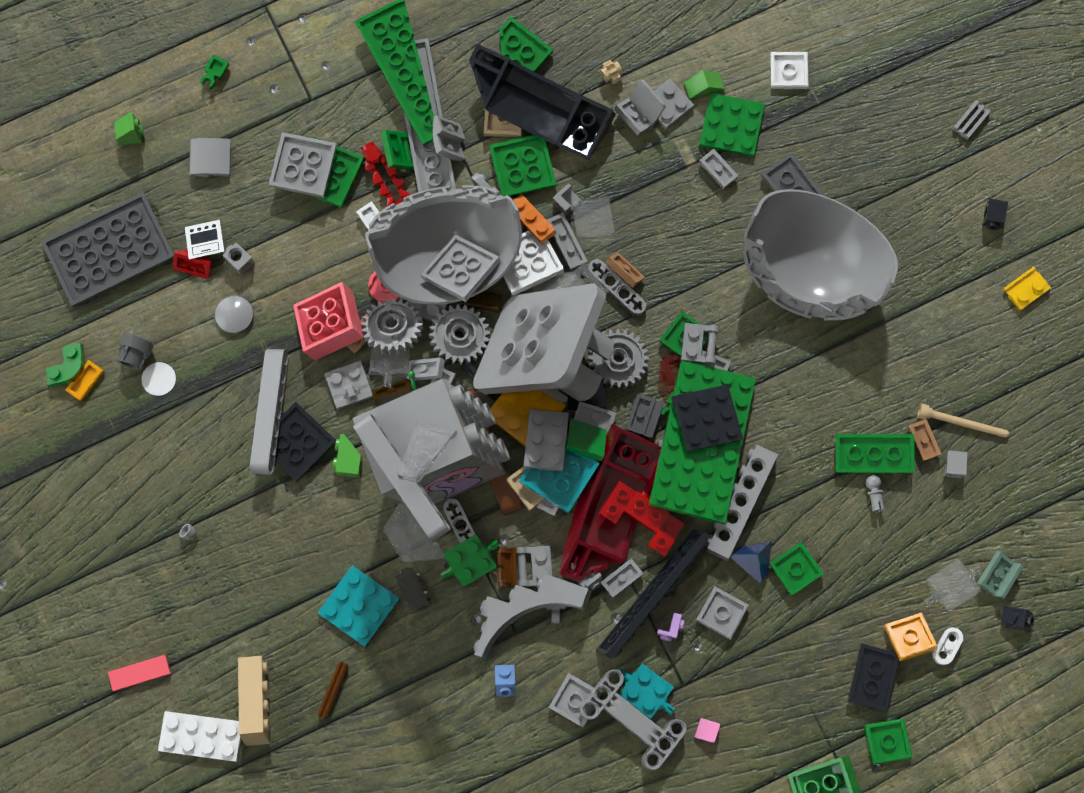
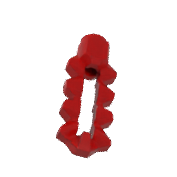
M374 142L365 144L361 148L362 154L366 159L365 169L367 172H374L372 182L375 185H381L379 193L381 197H387V207L392 203L396 206L404 202L403 198L411 194L402 190L404 186L403 180L395 178L397 174L396 168L388 167L385 153H382ZM381 162L402 197L397 202L392 198L375 168Z

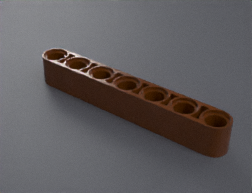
M475 388L465 391H470L474 398L478 397ZM503 462L506 474L491 479L490 482L503 515L506 516L522 510L517 494L506 481L510 476Z

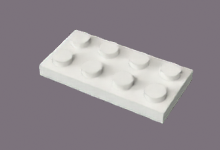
M165 711L158 751L237 762L241 743L239 721Z

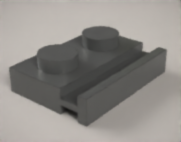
M637 393L626 430L652 439L664 402Z

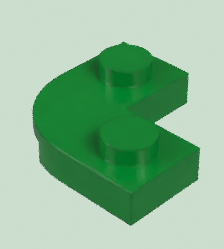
M82 343L63 347L64 364L46 368L47 386L53 388L75 381L73 378L85 366L84 345Z

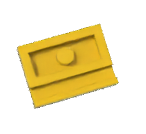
M1035 267L1029 269L1003 289L1019 311L1051 289L1041 274L1035 270Z

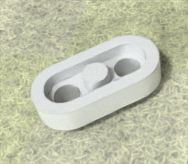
M949 628L942 634L937 644V650L933 651V659L937 664L947 665L955 657L963 642V634L959 629ZM949 635H953L955 637L954 642H951L949 640ZM940 652L946 654L945 659L940 658Z

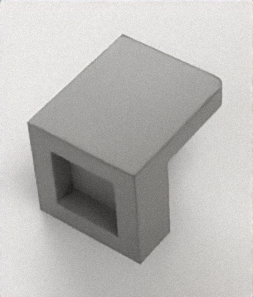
M569 183L553 197V204L565 216L581 203V199L572 191V186Z
M948 451L947 466L944 468L943 477L963 479L967 472L968 452Z

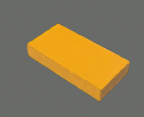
M88 360L84 369L80 370L74 378L75 381L70 383L65 391L82 402L105 371Z

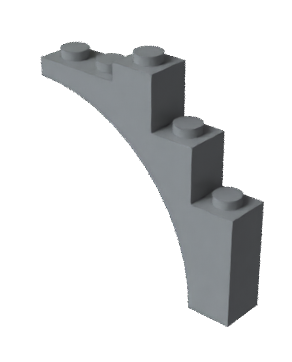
M544 574L543 578H540L538 581V592L516 585L515 589H512L509 594V603L487 596L480 607L481 615L486 617L487 621H484L481 626L482 634L480 640L478 639L474 645V655L486 659L491 647L500 634L514 621L532 611L553 606H567L585 610L592 591Z

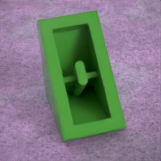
M702 70L684 82L689 100L710 95V92L717 93L725 90L720 73Z

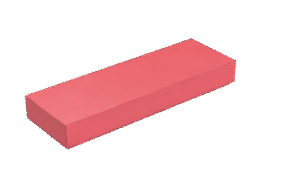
M166 655L108 672L114 692L171 674Z

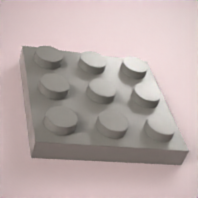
M282 132L268 184L269 187L324 198L337 143Z
M455 234L421 273V277L423 280L466 302L500 263V258Z

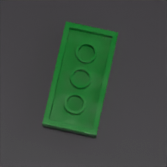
M835 434L836 473H915L914 434Z

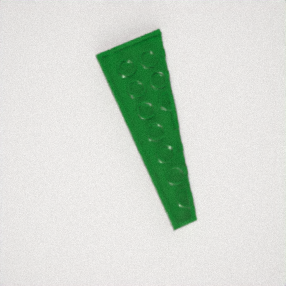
M396 0L356 20L355 24L422 146L433 142L434 114L405 0Z

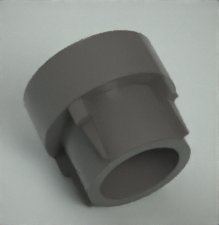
M123 333L119 343L120 353L117 362L127 367L141 370L145 359L147 360L150 357L154 344L141 337Z

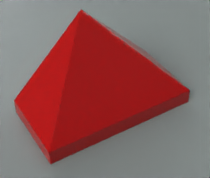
M188 250L175 251L173 269L209 279L211 260L207 255L189 259Z

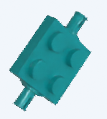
M643 663L631 675L622 668L619 670L626 681L619 695L646 717L651 719L655 712L661 708L670 715L674 712L675 708L666 702L669 693L674 688L671 684Z

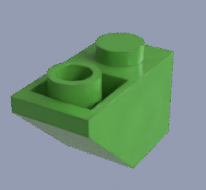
M133 112L114 122L116 140L120 146L142 143L144 128L143 125H140L139 119H136Z
M340 434V439L336 440L335 450L338 451V455L333 460V469H335L337 475L360 478L363 458L344 434Z

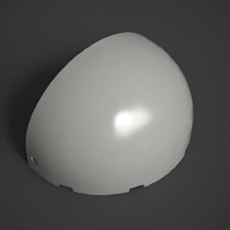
M462 185V189H451L450 186L425 190L404 197V202L396 206L392 203L373 218L369 224V231L365 235L375 273L389 291L411 302L438 305L458 302L461 299L423 280L421 273L455 234L500 258V263L470 296L472 297L495 284L512 266L520 250L522 227L519 210L515 202L508 195L504 197L500 195V191L488 187Z
M793 189L778 190L767 194L759 202L744 233V261L758 288L761 287L768 294L767 297L777 305L806 318L820 317L824 318V320H845L862 315L869 308L876 307L882 302L896 278L898 261L886 237L870 221L853 209L820 194Z

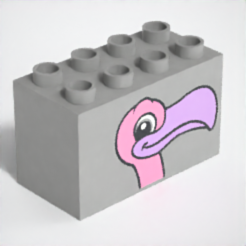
M440 379L352 418L354 424H357L369 414L374 416L434 504L506 474L503 462L510 460V456L501 438L496 439L493 433L490 434L488 427L495 425L496 422L487 403L482 404L479 397L474 398L470 391L465 392L461 385L454 387L444 379ZM361 440L381 494L404 503Z

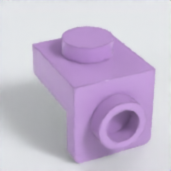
M673 614L669 632L658 629L657 635L660 636L661 640L671 642L672 639L676 640L678 631L682 632L684 620H681V614Z

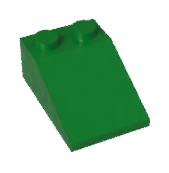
M850 756L840 757L788 774L793 793H861Z

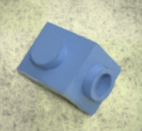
M495 665L496 696L509 697L516 695L515 665Z

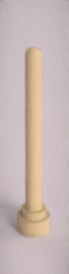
M921 403L918 410L917 418L919 419L934 418L1004 438L1009 436L1008 430L937 412L926 404Z

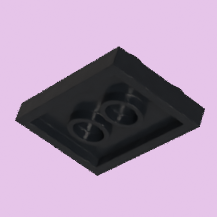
M861 643L847 702L887 712L899 661L897 653Z

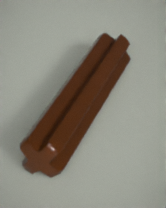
M338 662L317 713L318 716L325 719L328 718L349 667L347 663Z

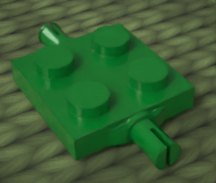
M476 533L444 552L443 555L449 564V568L440 573L442 579L445 580L454 574L464 587L496 568L497 565L492 558L491 552L501 547L497 539L486 545Z

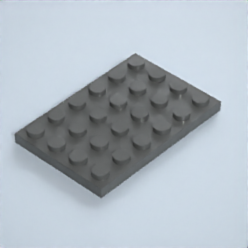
M143 192L41 241L73 308L174 259V253Z

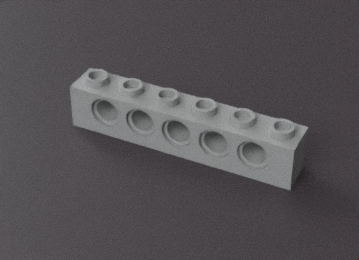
M756 445L755 449H750L746 457L749 462L747 466H742L738 474L741 479L738 484L734 482L733 496L727 516H736L737 523L731 524L727 518L725 524L715 522L714 528H716L714 536L710 534L707 552L728 561L778 454L759 445ZM752 464H759L762 470L755 472L752 469ZM751 481L754 487L747 489L744 487L743 482ZM743 498L746 504L738 506L735 503V499ZM719 533H727L729 540H720Z

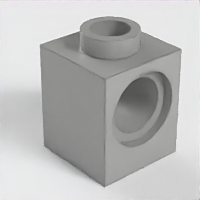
M237 243L228 246L224 251L223 257L226 262L241 276L255 263L252 257ZM242 255L240 260L233 261L234 256Z

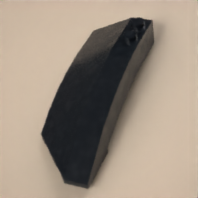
M480 44L476 45L469 59L485 110L588 161L608 132L616 116L613 109L551 81Z

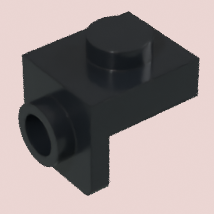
M1004 606L1001 626L1030 632L1031 627L1034 625L1033 613L1027 609Z

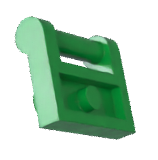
M391 130L381 132L388 167L405 169V171L414 170L408 144V133Z

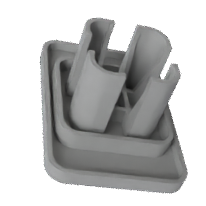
M586 284L511 297L501 311L474 377V388L483 394L540 390L557 402H567L568 397L558 392L560 389L577 401L590 399L598 390L602 377L581 363L584 353L588 349L603 359L609 360L614 348L613 341L595 329L606 299L605 291L595 284Z

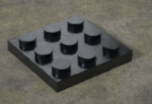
M728 384L672 396L671 399L686 453L743 440Z
M295 402L280 418L275 463L297 483L336 444V439Z

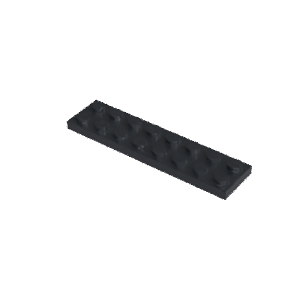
M695 529L689 533L598 646L597 652L609 659L619 656L622 652V646L634 637V631L638 626L641 627L646 622V616L650 611H654L659 606V600L671 591V585L675 580L678 581L683 576V570L687 565L689 566L695 561V555L699 550H703L708 545V539L711 537L708 533Z

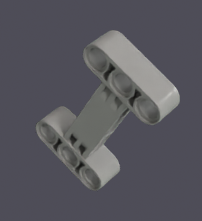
M615 669L607 671L579 708L580 715L584 719H594L602 710L607 712L649 746L642 756L643 766L651 770L658 769L686 733V724L681 720L673 719L661 729L616 693L624 681L621 671ZM611 673H615L618 676L616 684H612L609 681ZM599 689H603L606 692L604 700L597 698V691ZM587 705H592L594 708V713L591 716L585 714L584 709ZM674 723L680 725V732L678 734L672 732V725ZM662 739L668 741V748L666 750H662L659 746ZM650 755L656 757V764L654 766H650L647 762Z

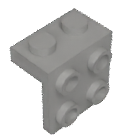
M641 80L630 97L617 104L614 110L639 136L653 128L666 105L644 80Z

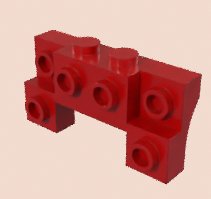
M619 481L598 514L603 515L612 521L613 524H616L622 513L628 515L655 533L647 546L664 557L674 543L684 523L670 515L665 509L649 506L650 496L647 493L634 491Z

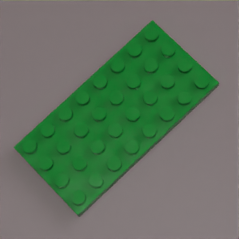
M681 360L673 396L728 384L744 438L756 378ZM671 402L648 505L725 524L743 440L686 453L673 403Z

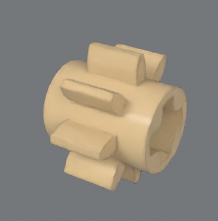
M611 60L603 63V69L600 70L605 82L610 81L612 84L619 82L620 75L623 74L620 64L618 62L614 63Z

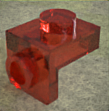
M667 355L659 363L661 370L658 371L659 377L662 382L666 383V386L673 385L675 382L670 366L679 362L678 355Z

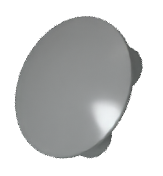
M238 296L225 298L219 303L215 311V319L219 327L233 334H238L250 325L254 316L250 303Z

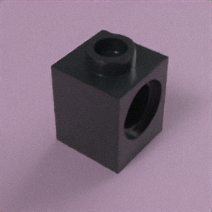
M989 198L985 205L982 225L992 230L1001 229L1005 223L1008 202Z

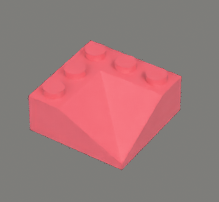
M343 282L293 305L303 352L314 361L364 338L354 293Z

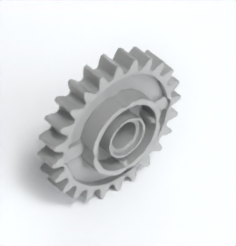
M386 298L384 304L378 301L377 307L371 305L372 311L367 310V316H363L364 322L361 323L364 340L368 342L369 347L374 346L375 351L381 349L382 354L385 351H388L389 355L393 351L399 354L400 349L406 352V347L413 348L412 342L418 343L417 337L422 336V317H420V312L416 311L415 305L410 307L409 301L403 304V299L396 302L395 298H393L392 302H389Z
M457 304L456 309H453L450 305L449 311L443 308L442 315L437 313V320H432L434 326H430L429 330L433 333L429 334V338L433 340L430 341V345H435L434 352H440L439 358L445 356V362L451 359L452 365L456 361H459V364L462 365L463 360L470 363V358L476 361L477 355L482 356V350H486L487 346L484 343H489L490 340L487 338L490 335V331H486L489 325L483 324L485 317L479 318L480 312L473 313V307L467 310V305H465L463 309H460L459 304ZM460 331L464 334V337L458 338L454 333Z
M610 329L608 335L602 332V334L613 341V352L610 359L605 360L589 350L588 354L591 356L587 358V361L592 363L589 364L588 368L594 369L593 371L602 377L603 386L609 383L610 389L613 385H616L617 390H619L621 385L627 389L628 383L634 386L635 380L639 382L641 380L640 375H645L646 372L643 369L648 368V364L645 363L649 360V357L645 356L648 350L642 349L645 343L639 344L640 337L634 339V333L632 332L630 335H627V330L620 333L619 329H617L616 333H613ZM619 356L623 361L616 362L613 357Z

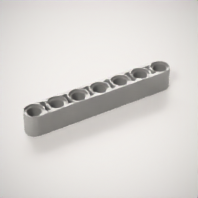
M267 349L265 351L250 459L251 474L271 475L274 471L288 365V352L286 349Z
M369 414L353 426L355 431L429 539L434 542L451 530L374 416Z

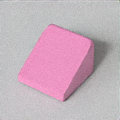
M700 718L695 738L714 744L720 724Z

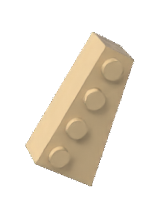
M262 656L238 658L239 735L245 746L269 744V702L267 700L269 685L268 681H266L268 663L264 661Z

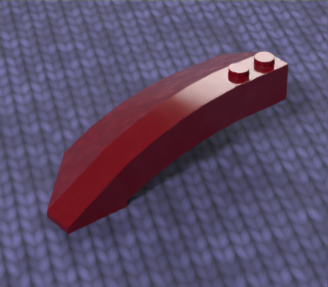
M611 424L606 434L604 458L602 461L596 460L600 464L580 494L567 535L559 570L560 575L577 582L584 579L583 577L592 573L596 574L608 569L611 565L626 561L625 558L637 521L622 513L616 524H613L612 521L598 513L619 481L634 491L649 493L654 481L661 446L615 424Z

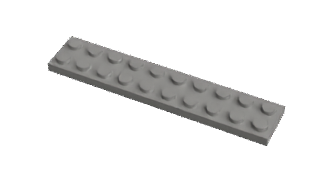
M428 38L415 40L434 117L436 115L443 117ZM405 115L418 192L445 186L456 189L451 160L436 154L434 141L422 146Z

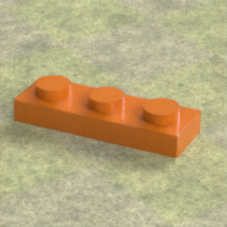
M522 194L513 200L519 210L521 223L541 244L556 234L553 226Z

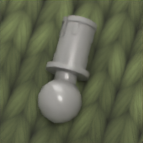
M871 475L866 480V486L871 490L867 494L871 499L872 512H882L885 508L882 499L883 490H879L881 480L878 476Z

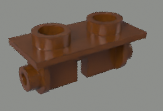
M499 547V551H497L498 565H502V568L498 569L497 583L502 588L515 587L517 585L516 547L507 549L506 547Z

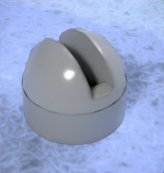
M185 524L180 530L179 535L181 538L189 541L195 539L197 531L192 525Z

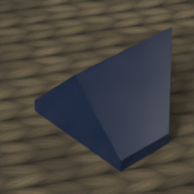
M771 541L739 547L730 558L760 583L769 573Z

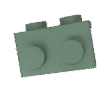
M996 551L977 584L992 596L1004 599L1009 594L1015 580L1020 576L1023 565L1013 562L1002 552Z

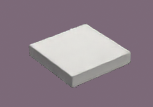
M771 52V89H808V52Z

